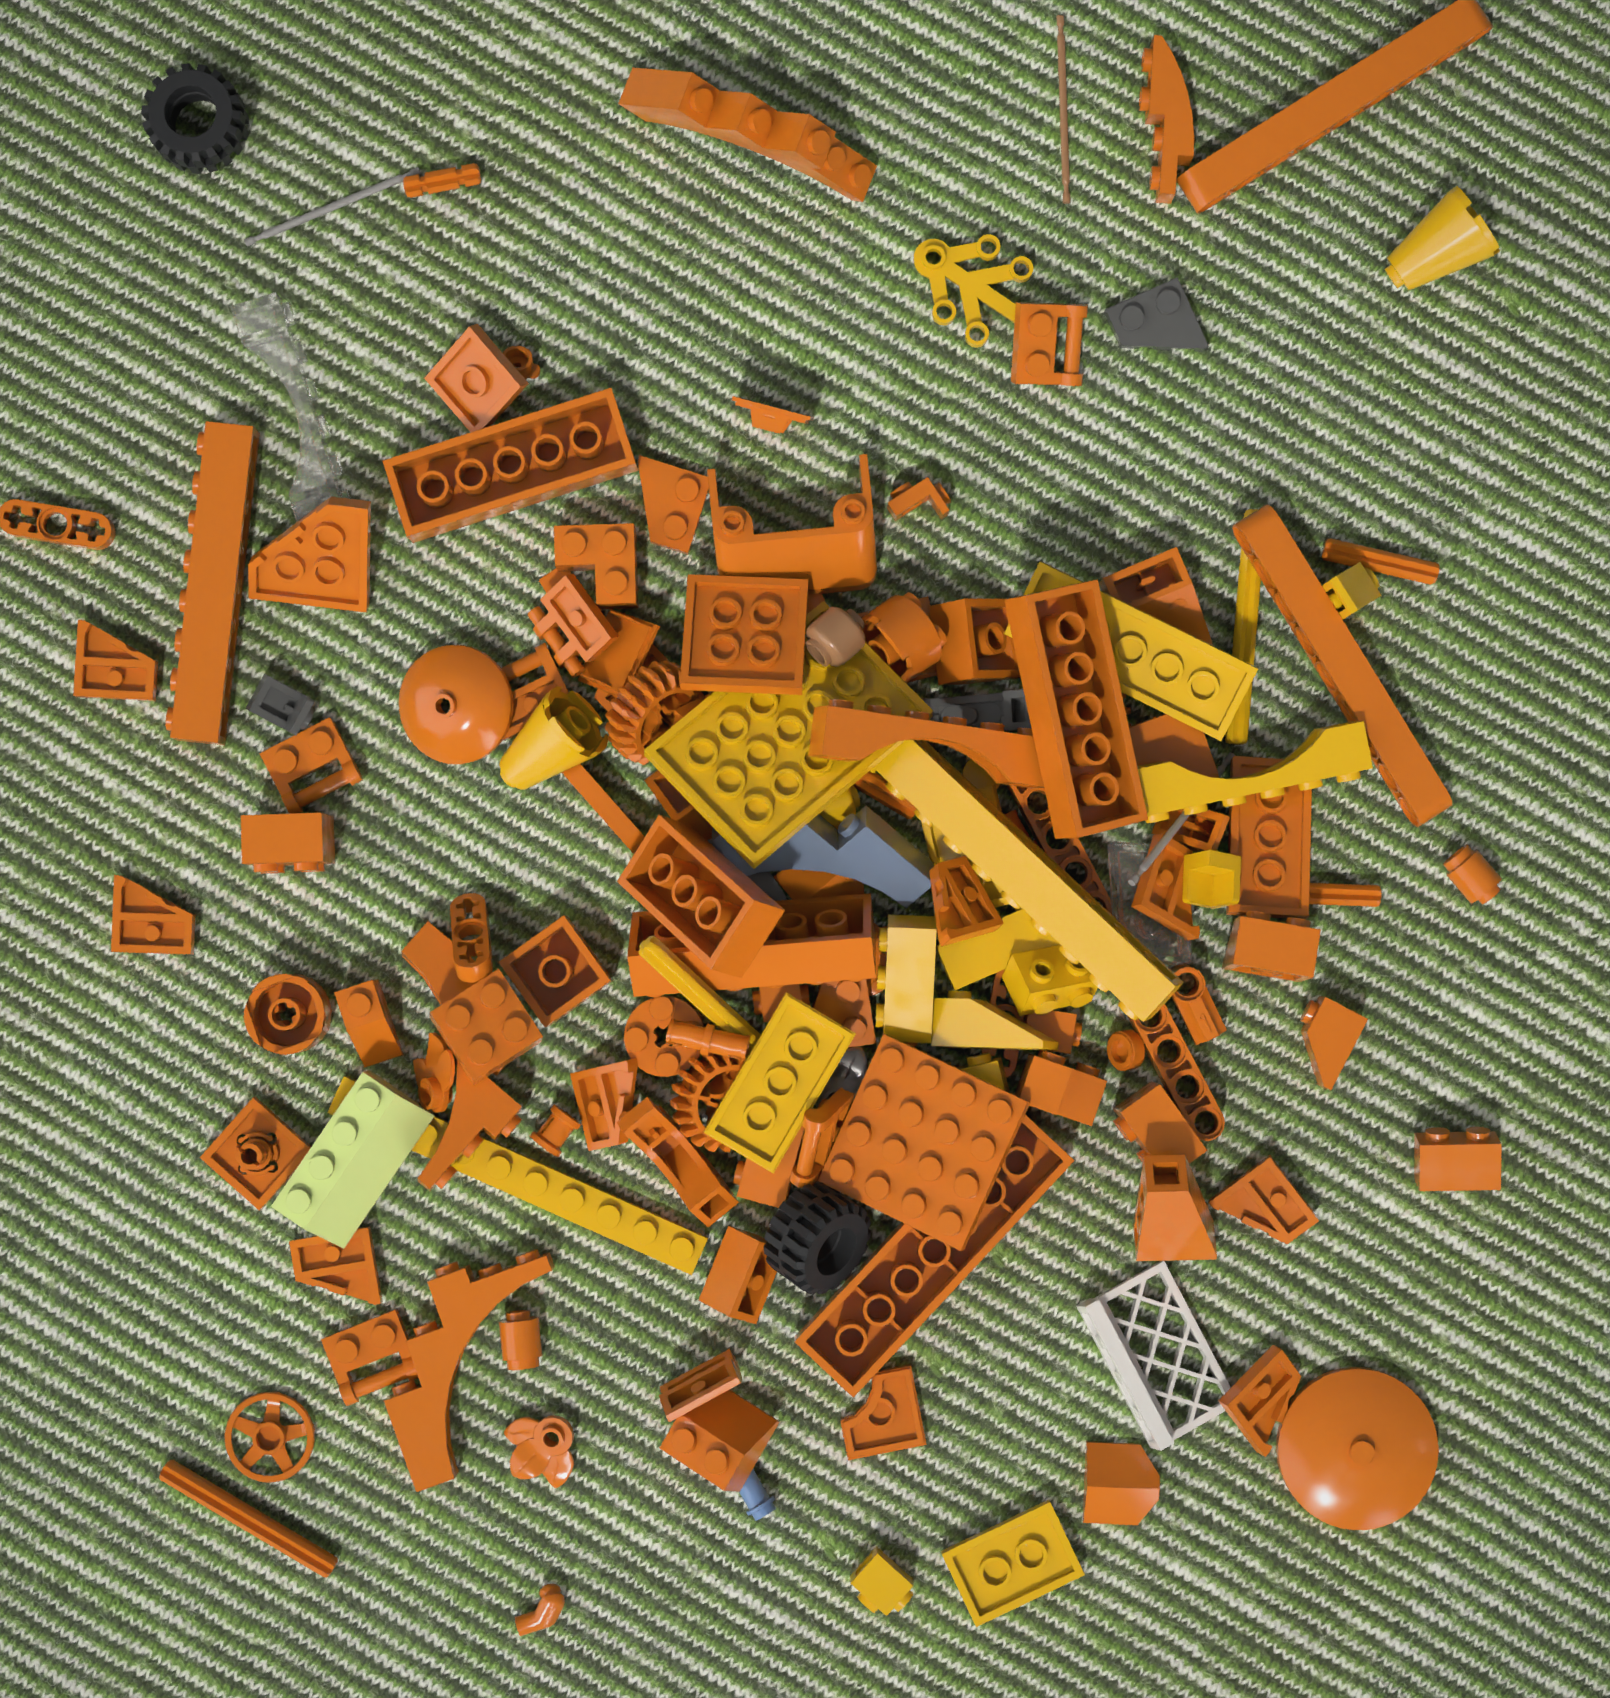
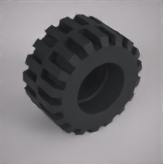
M190 63L181 64L182 71L176 72L171 67L165 70L168 77L164 80L157 76L152 81L156 87L154 92L147 89L144 95L148 102V105H142L141 114L146 120L142 122L144 131L150 137L148 139L167 162H172L176 168L182 171L189 168L195 174H201L202 168L205 167L210 173L218 171L216 164L222 161L227 166L233 162L229 155L232 152L239 155L243 149L239 143L240 140H247L249 132L245 124H249V117L244 109L246 106L231 82L226 80L223 74L216 69L211 72L207 65L198 64L196 70L193 69ZM197 101L210 102L216 106L215 120L205 133L195 137H185L176 133V120L180 111L185 106Z
M816 1182L813 1186L809 1183L803 1186L799 1192L796 1190L789 1196L786 1202L783 1201L776 1215L772 1217L769 1223L771 1224L770 1228L766 1231L764 1238L767 1241L763 1246L764 1254L767 1255V1263L794 1285L808 1294L814 1295L818 1293L820 1295L826 1293L829 1288L831 1290L837 1288L858 1267L863 1254L866 1253L868 1248L867 1241L871 1237V1230L869 1229L871 1221L864 1208L822 1182Z

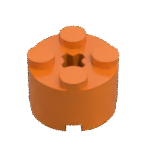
M908 592L903 596L894 595L861 617L865 623V627L862 629L865 635V643L906 684L940 660L942 654L941 647L947 642L945 633L938 625L931 622L922 610L921 602L914 594Z
M278 974L262 980L253 989L244 1009V1023L252 1040L264 1049L281 1055L300 1053L313 1048L328 1033L332 1017L330 1000L324 989L312 978L299 974ZM285 1004L288 1008H295L296 1015L292 1017V1024L289 1020L281 1019L280 1013L286 1011Z
M660 996L648 999L635 1008L625 1026L624 1043L631 1059L637 1058V1067L654 1076L669 1077L678 1075L680 1069H689L691 1067L689 1064L691 1057L699 1059L701 1056L699 1050L671 1044L667 1045L666 1043L660 1046L656 1042L659 1038V1035L655 1032L658 1027L666 1029L671 1018L676 1019V1021L705 1027L700 1013L689 1002L674 996Z

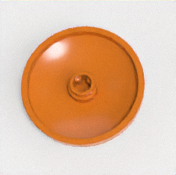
M1347 1367L1332 1370L1314 1378L1294 1395L1288 1404V1410L1283 1422L1279 1423L1276 1438V1455L1281 1476L1289 1492L1311 1515L1322 1522L1338 1528L1370 1530L1389 1525L1401 1519L1419 1504L1435 1476L1439 1445L1432 1417L1425 1404L1412 1389L1400 1380L1382 1371L1363 1367Z

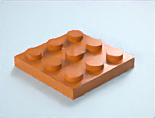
M688 574L680 689L802 695L808 579Z

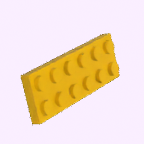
M1040 561L1023 595L1083 581ZM1100 590L1121 692L1222 741L1258 671V667ZM1008 624L1004 634L1012 638L1010 625Z

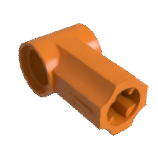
M1180 964L1172 967L1170 970L1177 976L1183 973H1191L1194 977V987L1190 992L1179 994L1176 991L1172 995L1194 1044L1198 1045L1207 1042L1227 1031L1209 994L1202 973L1189 965Z

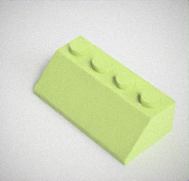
M372 1071L362 1072L271 1207L304 1230L344 1249L429 1126L435 1114L425 1110L419 1103Z

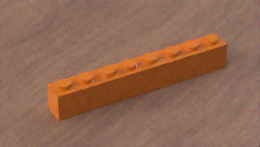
M206 421L205 431H200L197 438V454L202 456L200 471L194 472L192 481V492L194 495H197L196 510H191L188 517V533L193 534L191 550L187 549L185 551L183 561L184 573H188L187 589H182L179 597V611L184 613L182 628H177L174 642L175 651L180 652L178 668L173 667L170 677V689L175 691L174 706L169 707L166 714V730L171 731L170 738L178 741L225 745L260 438V432L254 426Z

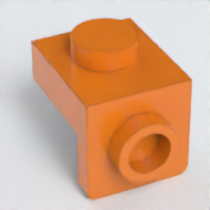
M927 477L914 486L907 482L890 493L892 500L887 504V510L893 519L897 521L929 501L942 520L949 514L947 505L951 503V500L939 482L933 485Z

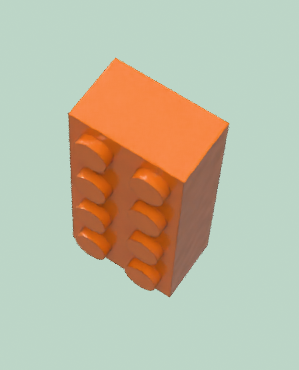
M658 815L617 880L629 894L707 967L741 979L785 911L694 828L662 815Z

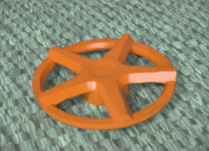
M276 1391L258 1393L242 1401L230 1415L225 1428V1447L231 1462L242 1474L259 1482H279L295 1475L309 1460L315 1442V1426L306 1409L294 1398ZM268 1400L263 1422L257 1423L239 1417V1414L252 1403ZM280 1401L294 1408L304 1423L281 1425ZM233 1428L252 1437L253 1445L241 1461L238 1460L232 1446ZM307 1435L304 1454L299 1462L293 1466L286 1451L285 1443ZM266 1454L274 1458L283 1473L268 1476L254 1473L249 1469Z

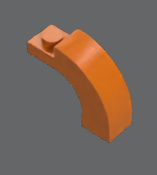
M648 1097L616 1122L621 1131L661 1170L689 1211L708 1228L739 1203L710 1161L691 1142L690 1137H685L680 1132V1126L660 1105H655Z

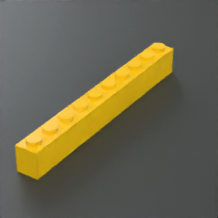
M905 740L870 770L872 773L878 772L888 781L885 786L894 796L900 800L906 798L916 808L914 814L919 820L929 827L935 825L945 835L943 841L951 850L957 854L963 852L974 862L971 866L972 869L981 878L988 882L993 880L1003 890L1000 894L1007 903L1016 909L1023 908L1032 917L1030 923L1039 933L1046 937L1051 935L1061 944L1060 952L1074 964L1080 962L1091 973L1088 977L1096 987L1104 992L1111 991L1120 1000L1118 1003L1120 1009L1131 1019L1137 1020L1139 1018L1144 1022L1152 1018L1184 983L926 740Z

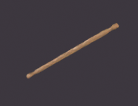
M1058 15L1056 18L1058 26L1057 48L1062 184L1064 186L1063 204H1069L1071 202L1069 193L1065 35L1063 34L1064 15Z

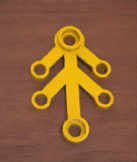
M986 234L980 237L978 242L949 247L939 239L925 240L916 248L913 261L918 273L929 278L934 302L932 317L937 324L942 326L949 325L956 316V307L953 302L948 300L945 277L959 286L967 325L965 340L971 347H982L986 344L989 337V329L982 323L978 299L1011 322H1015L1016 304L988 285L1012 280L1018 283L1028 281L1033 273V264L1029 258L1019 256L1014 258L1011 264L967 272L955 263L979 257L985 261L995 259L1001 247L1000 241L996 236ZM986 241L992 242L996 247V250L991 254L984 253L981 249V245ZM930 252H936L940 255L941 260L937 264H930L926 260V255ZM1016 264H1025L1028 268V273L1024 276L1017 275L1014 272ZM941 306H946L951 310L952 315L947 319H942L937 315V309ZM974 328H979L983 331L984 338L980 341H975L971 339L970 331Z

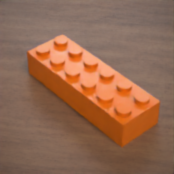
M612 388L383 460L406 537L412 543L638 471Z
M1098 579L1005 599L1055 839L1080 838L1148 820Z
M871 893L775 901L785 911L742 979L711 970L649 911L632 912L627 958L634 997H660L664 994L680 993L639 955L640 943L649 936L657 937L712 990L739 991L744 988L767 986L779 988L792 984L807 983L818 985L830 981L848 980L858 982L864 979L876 978L875 925Z

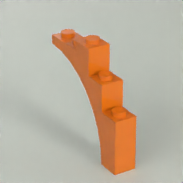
M632 67L618 103L646 122L695 131L776 160L829 186L852 201H864L877 168L876 164L835 138L836 131L812 115L777 111L752 93L721 91L693 72Z
M429 921L426 922L401 951L402 957L424 979L440 1005L477 983L464 982L458 978L453 960L452 941ZM469 957V958H470V963L476 962V961L473 960L471 957ZM457 1059L456 1095L449 1124L436 1153L417 1178L418 1182L429 1191L435 1185L442 1189L457 1172L452 1165L462 1154L469 1158L484 1141L479 1136L482 1131L494 1140L500 1134L507 1138L522 1121L517 1115L522 1109L519 1103L488 1077L473 1085ZM506 1065L497 1070L496 1072H494L493 1074L497 1076L506 1067Z
M538 1249L523 1253L515 1257L517 1264L502 1269L500 1263L490 1265L478 1270L479 1278L474 1279L469 1264L459 1268L458 1262L455 1261L434 1269L436 1277L427 1281L442 1325L437 1326L436 1320L413 1328L415 1335L408 1338L406 1344L420 1384L416 1385L413 1379L393 1386L391 1388L393 1394L384 1400L416 1492L452 1480L459 1473L451 1443L450 1405L454 1379L464 1350L480 1323L500 1301L523 1284L555 1268L550 1252L540 1255Z

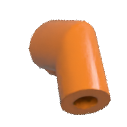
M544 1585L539 1591L541 1600L536 1610L515 1617L516 1627L520 1636L551 1627L556 1623L565 1605L564 1596L561 1594V1589L558 1585Z

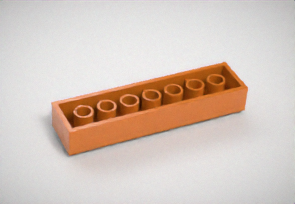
M1025 1114L964 1251H959L901 1222L794 1336V1342L854 1398L1075 1160Z

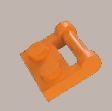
M1016 302L1011 368L1012 383L1082 386L1083 373L1079 372L1083 318H1087L1088 305ZM1058 317H1067L1064 371H1054Z
M546 643L534 647L535 652L502 667L508 681L542 665L547 674L512 691L513 716L509 730L503 739L504 741L518 735L543 697L550 690L559 686L562 687L560 692L569 693Z
M331 717L259 753L289 814L303 812L302 807L348 783L353 786L363 781V777ZM339 760L342 766L341 770L297 793L294 792L291 786L293 782Z
M839 1088L829 1099L824 1098L817 1109L805 1111L802 1121L805 1131L797 1165L793 1166L790 1176V1182L796 1187L802 1188L809 1183L813 1186L818 1181L852 1105L854 1093Z
M398 1309L381 1314L321 1339L339 1385L341 1397L346 1406L359 1402V1397L408 1378L411 1381L418 1378L406 1344V1340L409 1337ZM399 1352L402 1359L401 1364L353 1382L349 1371Z

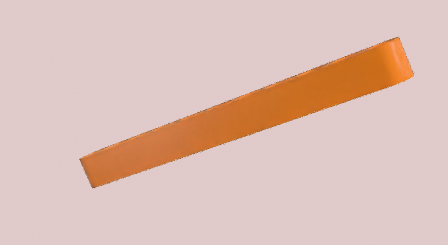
M1007 785L1040 848L1064 871L1069 863L1080 864L1085 870V878L1079 885L1093 898L1100 900L1103 907L1124 926L1079 838H1067L1065 846L1059 850L1053 849L1047 844L1046 833L1050 828H1053L1049 808H1047L1045 813L1035 814L1027 805V799L1031 793L1040 792L1046 796L1045 789ZM1164 1004L1159 1009V1018L1150 1027L1142 1025L1139 1018L1133 1020L1127 1016L1133 1029L1141 1037L1145 1052L1168 1096L1198 1138L1204 1141L1216 1139L1224 1130L1225 1120L1166 1005ZM1170 1039L1176 1044L1177 1055L1172 1061L1163 1062L1158 1057L1157 1048L1162 1041ZM1189 1075L1195 1080L1196 1088L1191 1096L1183 1098L1176 1091V1083L1182 1076ZM1203 1111H1209L1214 1118L1212 1129L1206 1133L1198 1132L1194 1124L1196 1116Z

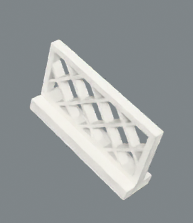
M1165 1261L1152 1265L1093 1299L1089 1298L1076 1306L1150 1448L1162 1451L1174 1444L1175 1439L1225 1411L1220 1403L1212 1407L1198 1403L1204 1381L1217 1384L1223 1395L1231 1387ZM1158 1273L1166 1286L1162 1302L1142 1296L1146 1280ZM1138 1285L1135 1294L1127 1292V1290ZM1119 1295L1133 1298L1128 1321L1115 1318L1107 1302ZM1170 1297H1172L1176 1307L1169 1305ZM1141 1301L1160 1307L1154 1330L1134 1324ZM1167 1309L1180 1313L1184 1320L1180 1338L1161 1332ZM1118 1324L1126 1326L1124 1335ZM1133 1328L1152 1334L1146 1357L1134 1354L1129 1346ZM1189 1332L1191 1333L1195 1342L1187 1340ZM1159 1337L1179 1342L1173 1365L1153 1359ZM1186 1345L1198 1348L1203 1356L1199 1373L1180 1368ZM1137 1359L1145 1362L1143 1370L1141 1369ZM1152 1364L1171 1370L1165 1393L1152 1389L1147 1380ZM1208 1368L1214 1378L1206 1376ZM1178 1372L1197 1378L1191 1401L1172 1395ZM1155 1395L1163 1397L1161 1405ZM1170 1400L1190 1405L1186 1421L1174 1429L1166 1417ZM1197 1408L1205 1410L1204 1412L1195 1416Z

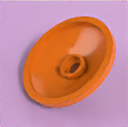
M446 645L432 649L413 663L403 679L399 693V714L403 728L411 742L422 753L436 761L446 764H465L486 757L503 741L512 721L514 705L510 683L497 662L476 648L465 645ZM443 699H447L450 702V710L447 713L441 708Z

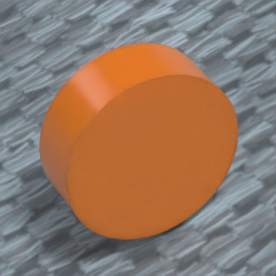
M1133 1030L1114 1032L1109 1037L1107 1055L1111 1064L1120 1071L1132 1070L1141 1066L1145 1057V1047L1138 1033Z

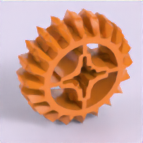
M666 659L661 663L654 660L648 668L641 666L636 676H628V683L624 687H618L620 693L617 698L610 700L613 708L605 714L608 722L604 729L609 734L607 739L612 743V746L626 759L639 762L642 765L649 763V760L644 756V749L674 725V710L705 696L701 691L680 689L681 666Z
M710 1053L709 1057L702 1055V1060L700 1061L691 1057L689 1059V1064L692 1066L688 1072L685 1069H680L678 1072L683 1078L682 1083L671 1084L672 1090L679 1094V1096L669 1100L670 1105L677 1110L672 1115L673 1120L678 1125L681 1124L680 1132L685 1137H690L691 1142L695 1146L701 1147L704 1145L711 1152H715L719 1147L722 1151L730 1153L731 1148L705 1134L703 1131L722 1101L721 1098L725 1096L744 1064V1061ZM699 1100L707 1104L705 1114L708 1116L706 1125L702 1124L699 1117Z

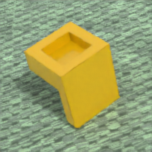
M1215 850L1184 855L1183 902L1211 909L1238 904L1240 901L1241 856Z

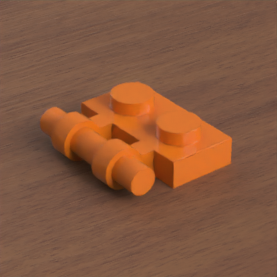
M574 574L565 575L540 599L549 612L547 615L540 606L533 608L527 614L534 624L533 631L540 640L545 639L555 653L553 658L560 668L565 667L572 678L579 676L585 671L584 666L578 659L579 654L585 662L594 661L619 637ZM559 627L569 639L567 643L557 629Z

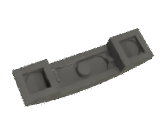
M1023 689L991 694L934 699L921 698L934 711L930 721L942 722L944 716L967 719V726L980 728V722L1005 725L1004 732L1010 733L1017 732V728H1031Z

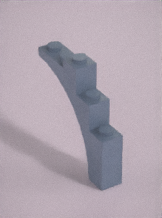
M864 806L856 814L852 813L846 816L840 823L838 830L818 814L755 869L713 827L712 839L707 840L746 876L759 872L789 869L823 871L852 878L880 890L905 908L931 888L929 870L934 867V863L867 806Z

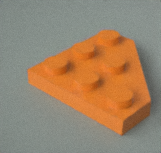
M331 496L255 553L248 564L249 599L367 613L370 600L371 501Z

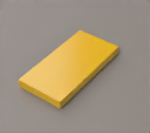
M786 992L703 1132L774 1174L802 1126L805 1111L813 1108L856 1033Z

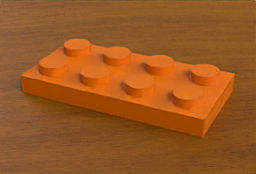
M1233 756L1231 758L1230 778L1244 777L1263 771L1283 759ZM1297 784L1284 787L1285 794L1281 796L1261 799L1260 793L1245 795L1246 803L1229 806L1228 854L1241 856L1240 901L1238 904L1226 906V915L1246 916L1247 911H1258L1271 914V918L1289 917L1306 920L1309 917L1312 789L1299 791Z

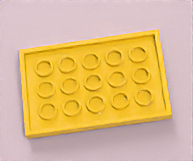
M825 601L807 614L806 630L812 622L830 608ZM866 643L858 653L840 667L830 664L826 667L822 666L810 655L805 646L802 695L714 691L644 749V756L736 852L755 869L904 742L898 741L880 748L859 761L845 762L810 757L809 748L814 707L826 706L829 704V699H838L854 702L853 709L867 711V705L892 708L891 715L905 717V711L925 712L930 714L929 720L933 717L934 711Z

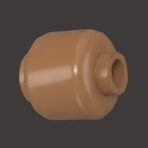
M831 607L807 627L806 636L808 640L805 642V646L810 655L822 666L826 667L830 664L840 667L864 647L865 635L862 629L865 627V623L852 609L845 611L838 607Z

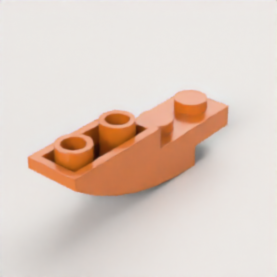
M1154 35L1150 48H1143L1141 72H1148L1147 87H1141L1139 111H1146L1145 124L1160 125V127H1154L1152 151H1159L1158 166H1151L1149 190H1156L1155 203L1171 204L1176 193L1177 165L1189 166L1194 157L1193 116L1188 91L1179 65L1163 36Z

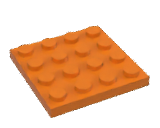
M883 1034L818 1182H822L959 1251H964L1031 1102L896 1038Z

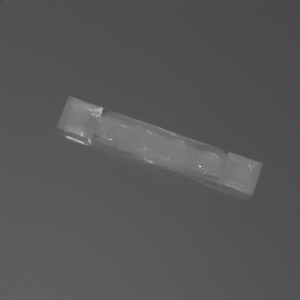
M274 292L230 306L242 345L250 353L264 361L278 375L286 387L296 410L300 430V457L296 477L288 495L296 522L331 496L351 499L347 489L342 491L340 489L337 476L343 474L341 464L336 452L329 453L325 438L331 437V432L325 415H318L314 401L320 399L313 377L306 378L302 363L308 362L302 340H295L291 326L297 323L290 302L283 303L279 295Z

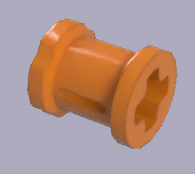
M554 1104L550 1109L552 1112L538 1132L533 1131L530 1134V1138L554 1156L559 1157L562 1153L560 1150L561 1146L574 1129L578 1130L582 1124Z

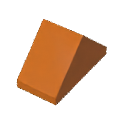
M1183 809L1170 811V819L1156 822L1151 834H1165L1183 812ZM1211 810L1191 814L1172 839L1195 852L1217 851L1230 817Z

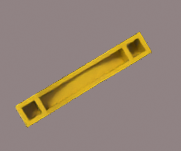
M1350 721L1313 729L1304 742L1285 759L1263 771L1244 777L1226 779L1208 777L1189 771L1172 761H1160L1137 766L1148 816V820H1145V822L1154 823L1170 819V811L1183 809L1184 815L1208 811L1207 804L1222 801L1223 807L1246 803L1245 795L1260 793L1261 799L1281 796L1285 794L1284 787L1297 784L1299 791L1319 788L1323 786L1322 779L1336 776L1337 783L1360 779V771L1373 769L1364 721Z

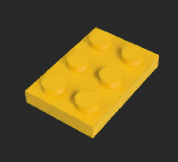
M1046 1500L941 1551L976 1627L1085 1575L1050 1500Z

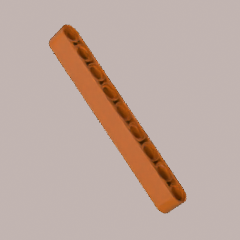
M1457 0L1182 173L1176 181L1196 213H1202L1487 34L1493 28V25L1477 0Z
M1266 504L1234 524L1232 529L1236 540L1348 722L1364 721L1371 760L1409 821L1414 826L1420 827L1451 807L1452 799L1277 512L1270 505Z

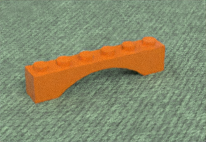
M829 699L828 705L814 707L809 748L810 757L845 762L859 761L876 750L898 741L926 740L946 745L967 755L981 766L998 784L1032 789L1044 788L1031 728H1017L1016 734L1004 732L1005 725L999 723L980 722V728L967 726V719L944 716L942 722L929 720V713L919 711H905V717L891 715L892 708L886 706L867 705V711L853 709L854 702L838 699Z

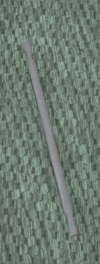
M419 167L272 227L257 236L244 239V242L248 247L255 244L256 241L267 239L403 182V178L406 176L420 175Z
M1230 752L1225 757L1222 765L1218 766L1219 777L1224 773L1227 765L1231 763V758L1235 756L1233 753ZM1184 811L1180 814L1139 866L1136 874H1133L1128 880L1130 885L1135 886L1142 873L1150 867L1190 815H1184Z

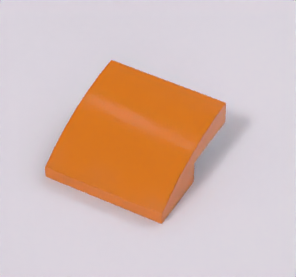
M728 1349L660 1386L662 1394L659 1395L668 1421L675 1420L741 1384L743 1380L736 1358L731 1350Z

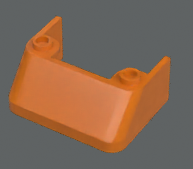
M867 454L859 455L861 493L845 495L836 502L833 509L834 527L754 534L752 518L744 508L739 506L720 507L715 469H707L718 576L808 579V595L862 590L869 587L876 579L877 557Z

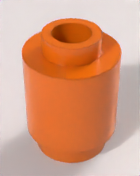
M1468 844L1457 850L1443 863V866L1448 870L1446 873L1447 877L1471 904L1479 900L1483 905L1501 890L1497 885L1502 880L1501 876L1477 849L1473 851Z
M530 1310L507 1312L506 1320L499 1321L502 1359L507 1361L508 1370L539 1367V1357L543 1355L539 1317H530Z

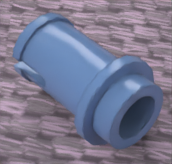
M753 1468L739 1493L749 1509L746 1512L747 1515L752 1514L755 1521L774 1511L776 1507L773 1504L774 1496L769 1497Z

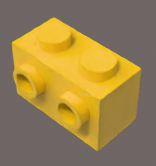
M1061 945L1012 954L1002 975V979L1020 1016L1033 1013L1043 1015L1054 1009L1067 1006L1074 1008L1082 1007L1092 1001L1098 987L1091 982L1088 977L1091 973L1080 962L1074 964L1060 952L1059 948Z

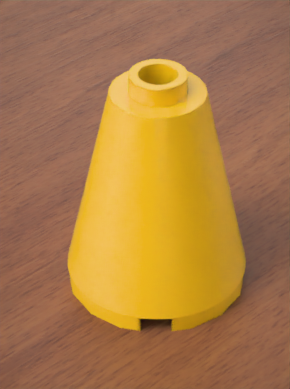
M1458 186L1449 190L1387 257L1390 265L1384 270L1397 289L1404 285L1408 291L1491 258L1500 252V247L1481 215H1478L1470 206L1472 202Z
M557 686L543 697L499 761L500 775L507 785L521 790L528 789L598 756L607 748V733L602 737L598 728L603 722L591 704L580 694L573 690L565 694L560 692L562 687Z

